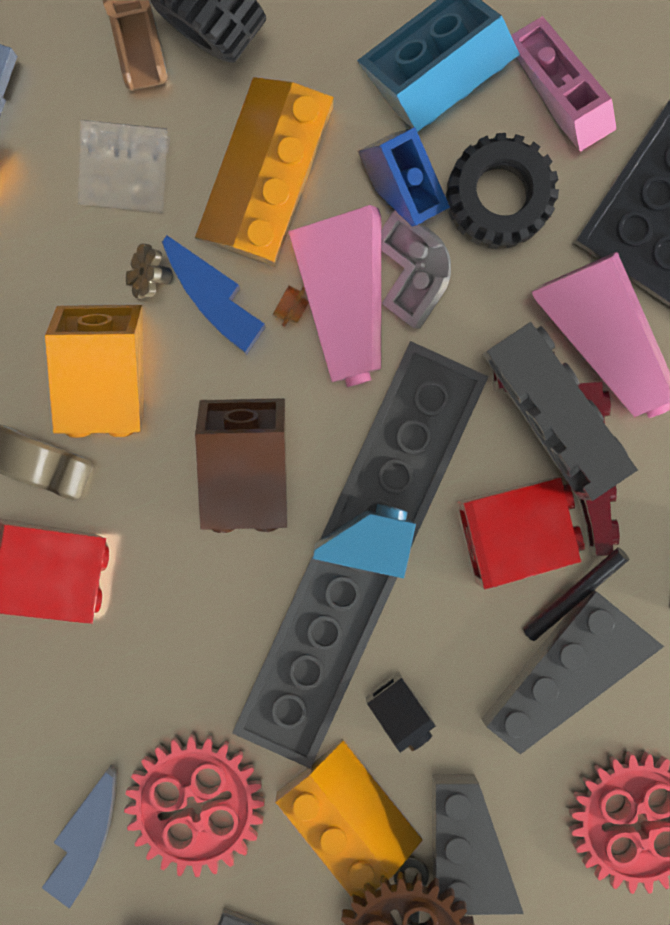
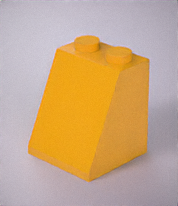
M142 305L57 306L45 334L53 434L65 433L68 437L80 438L91 433H109V435L114 437H126L134 432H141L144 418Z

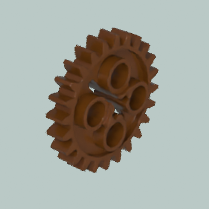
M399 872L397 884L391 885L385 875L381 876V888L378 890L369 883L364 884L365 899L353 894L350 904L353 910L342 909L341 921L345 925H397L390 913L394 909L399 912L403 925H475L473 916H464L467 912L464 900L452 904L455 898L452 887L440 894L439 879L434 878L426 887L422 885V876L418 872L412 883H406L403 872ZM418 911L426 912L431 916L424 923H416L409 919L411 914Z

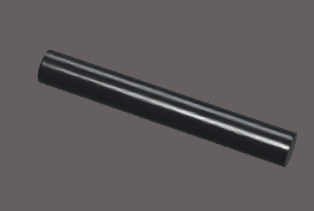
M617 547L524 627L523 630L530 640L536 641L629 561L627 554Z

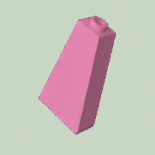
M368 205L288 231L331 381L345 380L347 387L371 381L370 372L381 369V214L379 208Z
M617 252L543 283L532 291L536 302L634 417L646 413L648 418H652L670 410V371Z

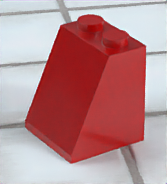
M553 477L456 501L475 582L484 590L581 562L579 552L585 550L584 539L579 525H572L569 510L575 509L574 497L570 485H563L561 477Z
M0 518V614L93 624L94 613L99 612L102 604V590L99 588L101 571H105L109 561V547L106 545L107 538L93 533Z

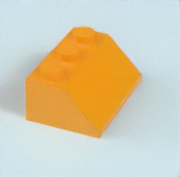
M343 739L317 759L311 769L306 768L276 793L275 803L350 896L354 894L365 899L364 884L369 883L377 890L381 886V876L385 875L388 880L392 878L423 841L422 837Z

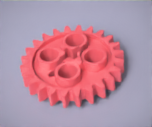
M190 734L187 746L182 747L178 738L174 737L171 741L170 752L160 744L156 746L157 761L148 756L142 759L141 762L147 773L138 770L133 772L131 778L140 786L128 787L125 795L136 800V802L127 804L124 808V813L136 815V818L129 822L127 830L141 831L134 845L138 847L148 843L151 846L146 856L147 860L154 858L158 854L163 857L161 870L164 871L171 862L177 863L178 876L183 874L186 865L192 866L195 877H199L202 866L207 864L211 872L217 874L219 860L222 859L230 867L234 865L232 851L235 850L244 856L247 854L248 847L243 839L256 841L258 833L250 824H262L264 816L253 811V809L264 806L265 798L253 796V793L262 787L261 780H248L255 767L253 764L243 768L239 766L243 757L242 751L234 754L232 757L227 755L229 742L225 741L217 750L213 748L212 736L209 735L203 746H198L195 735ZM208 768L213 769L219 774L221 782L212 788L204 787L200 784L197 777L199 771ZM162 782L173 783L179 790V797L172 801L163 800L157 793V785ZM226 791L232 794L228 799L206 802L198 814H196L193 808H187L166 819L158 817V814L161 812L185 808L190 797H194L197 803H201ZM217 810H225L232 815L234 822L227 828H219L212 823L210 815ZM177 823L186 824L192 831V837L187 841H178L172 837L170 827Z
M629 751L626 753L625 764L621 765L614 756H610L611 769L606 772L601 766L596 764L594 768L599 778L593 781L590 778L583 777L582 781L589 790L587 793L574 792L573 794L576 800L582 804V807L569 809V814L580 821V823L570 826L569 831L573 836L583 837L574 843L573 846L577 853L588 852L582 859L586 868L598 864L594 872L598 880L601 881L610 874L609 883L614 889H617L623 880H625L626 888L631 894L635 893L638 882L642 883L648 894L652 893L653 883L657 880L665 889H669L670 845L664 849H655L654 840L660 833L670 832V822L658 820L670 816V760L665 756H661L654 765L652 755L645 751L641 761L637 762L634 754ZM657 789H666L667 798L665 802L659 807H650L648 804L650 794ZM616 794L624 795L625 804L620 811L615 813L606 811V802L611 796ZM642 814L647 821L641 822V829L636 830L631 824L638 821L637 815ZM605 823L621 824L610 827L607 830L602 829V825ZM621 837L629 838L630 847L628 851L621 855L611 853V846L614 841Z

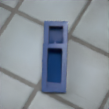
M166 235L162 244L170 264L186 293L204 317L229 342L247 355L266 326L265 323L233 302V299L240 291L239 284Z

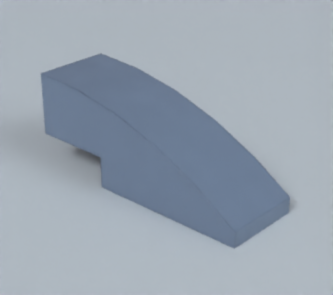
M110 765L54 841L56 845L67 853L50 874L42 889L69 909L94 869L103 850L112 822L118 769Z

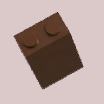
M285 398L200 400L195 430L200 530L228 533L235 529H255L260 532H271L278 528H287Z

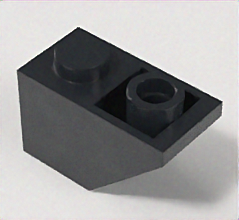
M400 672L366 697L367 705L400 753L408 747L411 751L417 750L433 736L430 730L436 727L430 712Z

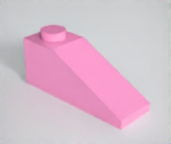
M543 16L511 35L520 54L516 58L557 124L579 151L616 130L612 98Z

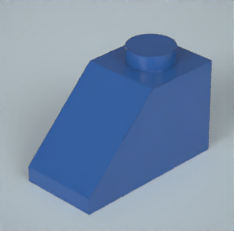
M415 127L392 133L358 150L375 191L411 226H416L450 208Z

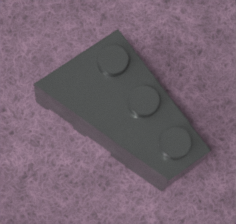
M432 774L433 879H439V893L441 894L452 887L455 895L452 904L464 900L467 907L465 915L524 914L476 776L474 774Z

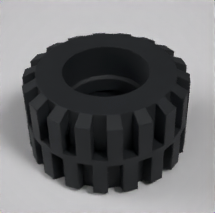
M150 0L156 11L187 39L210 55L231 63L237 61L266 21V15L257 0Z
M497 133L491 139L488 138V135L480 138L475 145L472 146L470 144L463 151L447 182L448 190L446 192V199L450 206L448 213L451 220L455 219L459 225L457 229L463 235L467 233L473 237L471 241L478 245L483 242L488 244V248L497 249L499 246L510 248L522 241L526 242L545 225L555 209L553 206L559 195V189H555V184L559 179L557 171L552 172L550 169L553 161L548 154L543 157L538 152L541 146L534 141L531 145L524 143V136L515 134L514 138H506V133ZM493 169H504L515 174L525 188L526 200L523 207L512 215L495 214L485 208L479 200L476 188L478 180L483 173Z

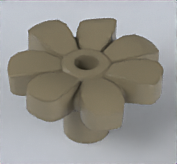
M141 243L138 245L137 253H134L130 263L134 270L126 272V285L132 286V294L138 299L152 297L156 293V283L168 284L172 278L171 268L159 266L162 252L152 249L150 244Z

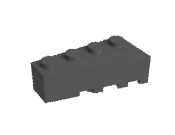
M529 322L482 355L578 499L593 501L637 472L638 469L629 458L623 445L613 436L603 422L604 418L592 400H587L579 389L578 385L580 382L567 363L561 364L553 353L552 349L555 348V344L547 331L542 326L535 328L533 323Z
M594 590L567 613L483 716L482 721L489 730L521 755L664 646Z

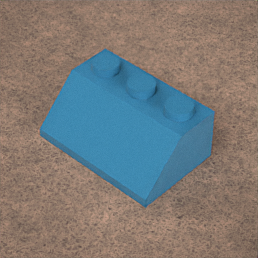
M436 0L357 61L395 113L411 128L415 127L418 132L426 125L434 122L439 115L460 99L467 97L472 90L493 74L501 71L520 54L502 15L482 0Z
M377 504L376 512L366 510L316 542L313 550V559L404 579L416 524L406 519L408 512Z

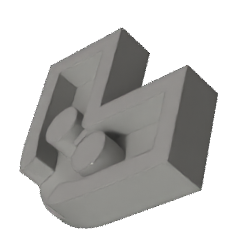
M394 210L381 230V251L403 266L404 270L382 304L411 327L420 329L448 286L451 276L450 255L439 236L422 223L411 226Z

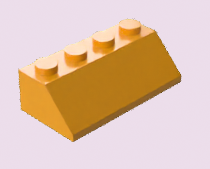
M253 77L195 239L276 267L330 119L334 97L294 82Z

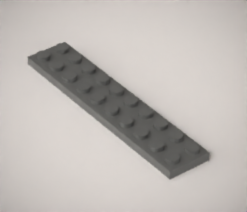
M410 341L320 540L364 511L376 512L377 504L408 512L406 519L416 524L412 540L413 545L489 376ZM312 556L232 734L311 769L398 577L315 560Z

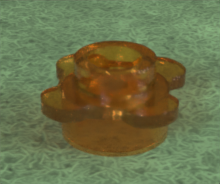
M290 285L287 287L272 314L283 321L281 326L285 327L289 320L298 323L309 303L307 299L302 297L305 293V287H302L300 291Z

